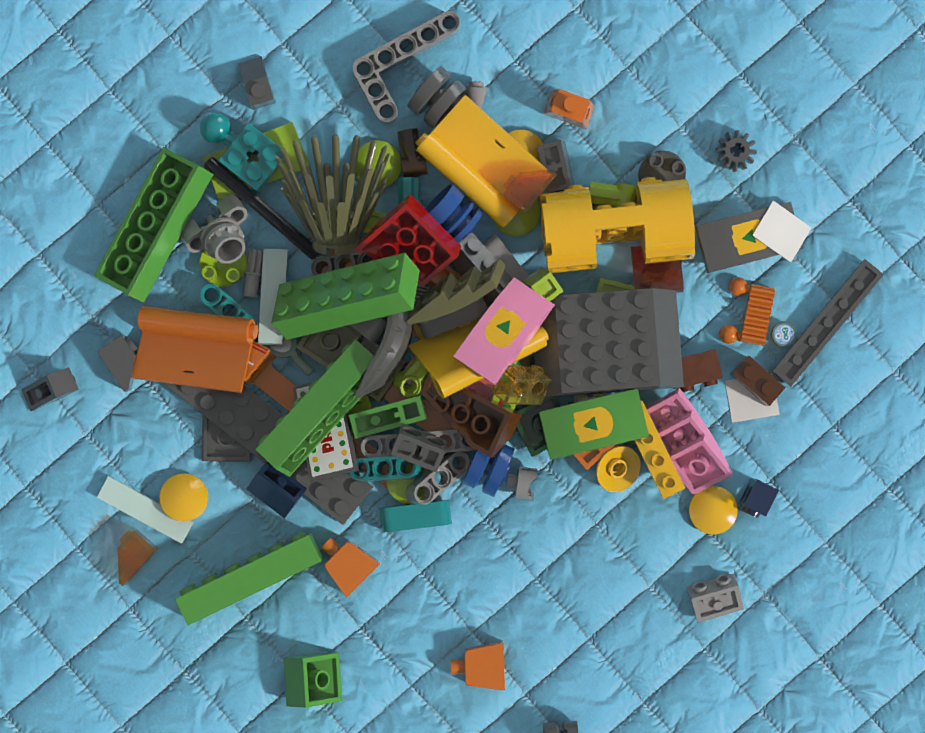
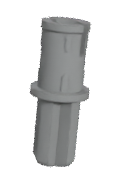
M249 250L247 269L243 273L246 276L242 296L258 298L260 276H262V250Z

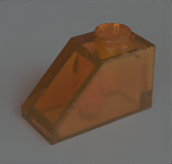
M552 169L521 172L516 178L511 175L503 185L506 188L503 195L526 213L557 176L558 172Z
M138 529L133 532L128 530L119 540L122 544L117 548L119 584L122 586L126 585L158 550Z

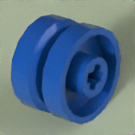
M504 445L493 458L476 450L462 484L475 488L478 486L481 477L484 476L486 478L482 486V492L494 497L500 483H503L507 475L515 448Z

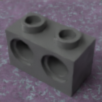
M401 423L392 445L391 455L437 472L446 451L447 441Z

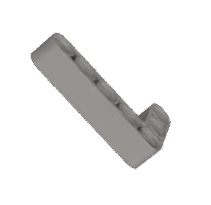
M452 11L444 12L363 55L354 62L353 72L355 78L381 123L392 124L398 117V111L380 75L456 35L460 29V19L456 13ZM448 18L456 22V26L450 30L445 29L442 25L443 21ZM431 30L435 36L431 41H425L421 37L422 32ZM405 41L413 44V49L407 53L400 49V45ZM382 53H389L392 56V60L388 64H382L378 60ZM360 65H369L371 67L370 72L367 75H360L357 72ZM374 85L382 88V93L377 97L369 94L370 87ZM388 106L394 110L390 118H383L380 115L383 107Z

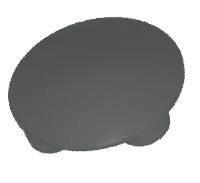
M665 150L656 151L642 161L638 171L639 182L647 177H655L656 180L662 181L686 179V166L675 153Z

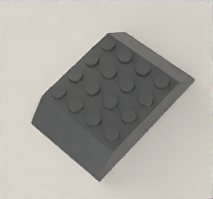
M650 288L558 295L550 301L554 304V307L540 326L546 330L549 340L546 341V347L534 352L537 398L625 392L634 389L641 391L684 387L676 290Z

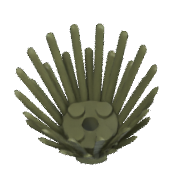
M337 134L332 136L333 177L331 176L328 163H325L322 167L317 137H311L321 202L311 168L305 165L299 143L293 141L294 151L313 212L310 209L286 150L283 147L280 148L288 169L287 172L279 156L275 155L277 164L285 180L281 179L284 188L280 187V189L312 238V248L316 252L327 255V248L334 249L335 255L349 254L354 252V248L361 241L360 237L386 187L387 177L384 178L376 192L390 153L385 156L387 146L381 149L373 173V169L370 167L376 147L375 139L370 142L365 165L361 168L353 206L352 199L360 141L358 135L353 137L350 164L345 163L343 165L341 202L339 136Z

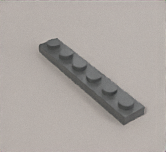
M864 259L779 361L772 372L792 387L884 274Z

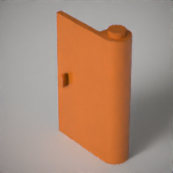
M142 306L140 308L138 327L142 330V335L132 373L133 379L242 393L253 340L258 335V325L255 324L253 319Z

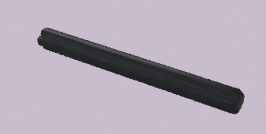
M210 157L206 161L204 166L207 170L214 174L312 260L317 257L319 253L312 248V242L226 167L214 157Z

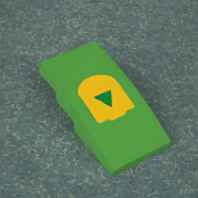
M638 389L539 412L550 460L649 437Z

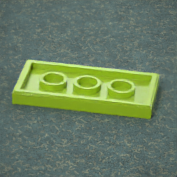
M293 122L263 133L278 146L286 150L295 173L301 170L294 151L293 141L299 143L305 165L310 167ZM229 147L202 157L204 163L210 157H214L218 161ZM258 153L249 155V163L252 161L257 163L259 161ZM284 162L283 165H284V167H285V169H286V172H287L288 169H287V166H286V164H285V162ZM280 168L267 185L284 178ZM212 176L211 181L219 201L228 195H236L216 176ZM242 181L247 187H249L251 190H254V189L251 188L249 185H247L244 181Z

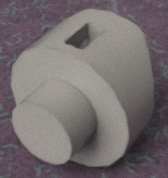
M518 467L517 474L508 473L506 490L515 491V499L534 501V493L530 488V484L537 477V469Z

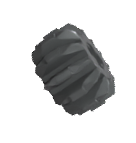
M739 130L735 131L734 138L730 132H727L725 134L727 141L723 138L718 140V143L723 147L715 148V152L723 153V155L717 158V161L721 162L725 159L727 162L723 165V168L727 169L732 164L733 172L737 171L738 164L742 170L747 169L745 161L752 164L754 159L749 155L757 154V150L749 148L755 144V141L751 140L747 143L746 139L749 137V134L745 133L740 138ZM735 145L739 146L738 150L741 149L742 151L737 157L733 156L734 152L732 154L730 152V149L734 148Z

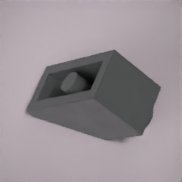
M262 56L239 63L251 108L255 110L275 104L276 101Z
M121 335L97 352L123 391L129 392L133 386L134 379L132 378V373L137 356L135 351L138 347L131 337L126 338Z
M68 367L48 374L21 390L30 411H34L79 389L75 377Z

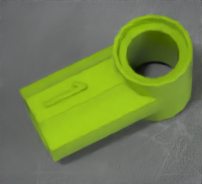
M590 182L589 191L592 204L611 205L613 208L621 207L623 203L636 202V186Z
M415 358L405 370L395 375L393 383L402 395L412 398L419 394L421 385L429 373L419 360ZM407 380H411L410 386L403 388L404 383Z

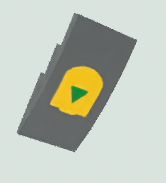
M791 202L779 204L794 215ZM769 207L695 226L707 273L779 255L753 236Z

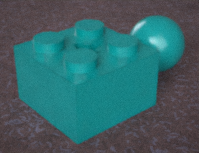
M209 113L200 123V132L206 141L215 144L222 142L229 147L218 161L258 193L263 190L279 169L275 155L279 156L282 163L285 162L280 152L281 147L249 122L238 136L231 131L230 121L222 113ZM258 153L259 161L257 163L255 161L249 163V155Z

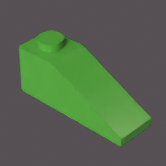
M422 395L351 414L349 418L356 439L400 427L401 423L407 425L428 419Z

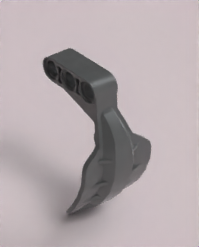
M358 252L322 256L313 261L311 271L313 275L321 274L322 268L326 265H329L328 272L345 268L348 262H352V266L369 262L373 258ZM411 310L387 317V326L383 340L376 355L369 364L363 380L354 394L355 396L360 398L384 386L401 367L412 338V324L409 325L406 322Z

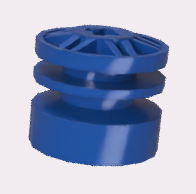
M451 183L425 209L459 242L475 228L483 211L479 207L472 210L474 206L472 201H468L461 206L460 203L464 198V193Z

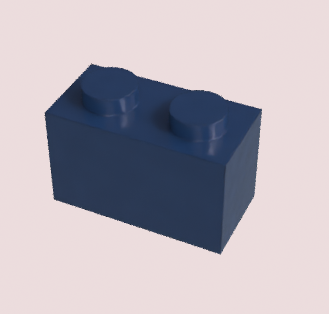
M267 461L257 472L246 490L285 519L307 488L293 477H289L276 470Z

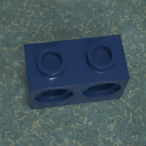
M751 478L738 504L744 506L743 512L758 518L759 515L767 516L779 490L758 479Z

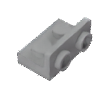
M733 574L720 575L715 579L699 581L687 587L697 623L744 610L739 586Z

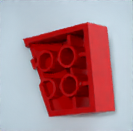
M410 194L374 225L354 248V251L360 254L364 253L374 260L406 253L420 270L417 285L423 287L458 257L461 245Z

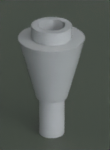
M469 81V86H465L467 87L466 96L482 108L488 87H483L484 82Z

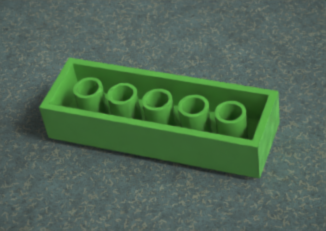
M163 147L94 276L144 303L214 174Z
M406 253L279 284L271 324L288 340L413 310L420 270Z
M356 339L353 343H348L343 348L342 355L336 361L334 360L328 364L324 375L310 384L309 391L303 398L300 397L293 403L292 410L276 422L275 429L270 434H266L261 438L258 443L259 446L255 450L276 470L290 477L362 398L354 394L358 390L374 355Z
M302 531L290 538L291 542L286 545L281 541L269 547V553L263 556L261 552H258L245 559L247 563L242 566L238 562L223 570L224 575L218 576L215 573L201 580L203 585L196 587L194 583L180 590V596L175 600L187 625L321 562L324 557L312 532L306 535L305 531Z

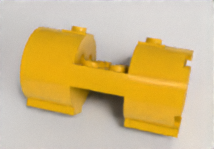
M655 177L643 178L641 182H637L636 203H623L621 207L612 208L611 205H601L597 207V210H593L589 187H583V185H571L568 189H564L563 192L539 195L544 254L547 257V270L551 273L596 269L597 244L636 240L641 242L645 264L694 259V216L687 179L662 181L656 180Z

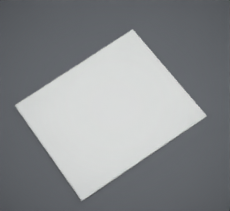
M773 201L753 236L789 262H792L811 227Z
M736 379L725 381L732 423L780 415L777 398L770 406H765Z

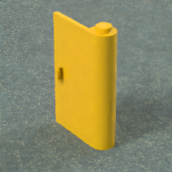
M466 95L463 96L429 135L424 133L416 141V144L419 146L416 151L450 182L457 186L502 229L552 175L545 166Z
M481 317L434 337L423 338L409 345L410 351L431 375L435 389L443 399L484 378L454 357ZM543 327L537 330L529 344L523 347L513 363L547 346L546 341L549 340V337Z

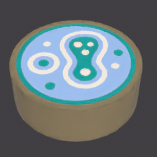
M782 322L773 327L771 338L776 345L786 347L795 341L796 330L791 324Z

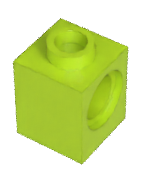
M543 267L522 281L526 286L548 301L553 300L563 292V289L552 273Z

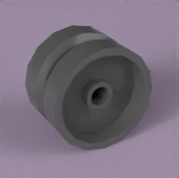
M442 66L437 68L419 86L407 104V107L416 115L421 114L429 107L424 115V122L432 129L446 117L467 91V87L459 80L452 82L444 89L450 81L451 74Z

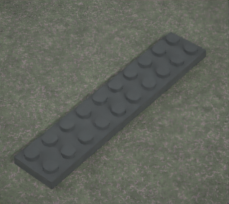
M163 383L263 463L267 462L255 449L259 446L258 443L261 438L266 434H270L275 429L276 422L283 415L245 385H243L242 393ZM306 459L291 475V477L307 488L304 493L306 497L342 525L346 523L373 488L368 482L353 479L349 473L312 482L309 478Z

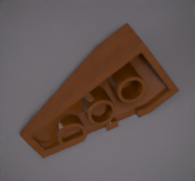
M428 374L420 392L451 423L452 428L464 437L465 442L470 447L491 458L512 437L522 416L521 413L468 387L443 399L435 389L430 374Z

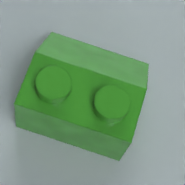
M339 653L304 654L283 658L286 706L307 708L342 701Z

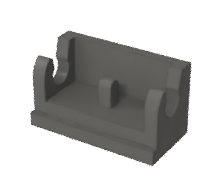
M558 140L538 145L541 164L552 173L545 181L547 192H559L568 189L571 185H575L565 141Z

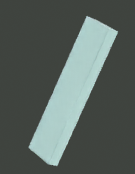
M263 248L258 344L283 346V335L271 324L279 284L287 282L288 249Z
M111 476L107 477L97 496L98 499L181 544L194 524L192 520L182 522L170 519L162 510L160 503Z

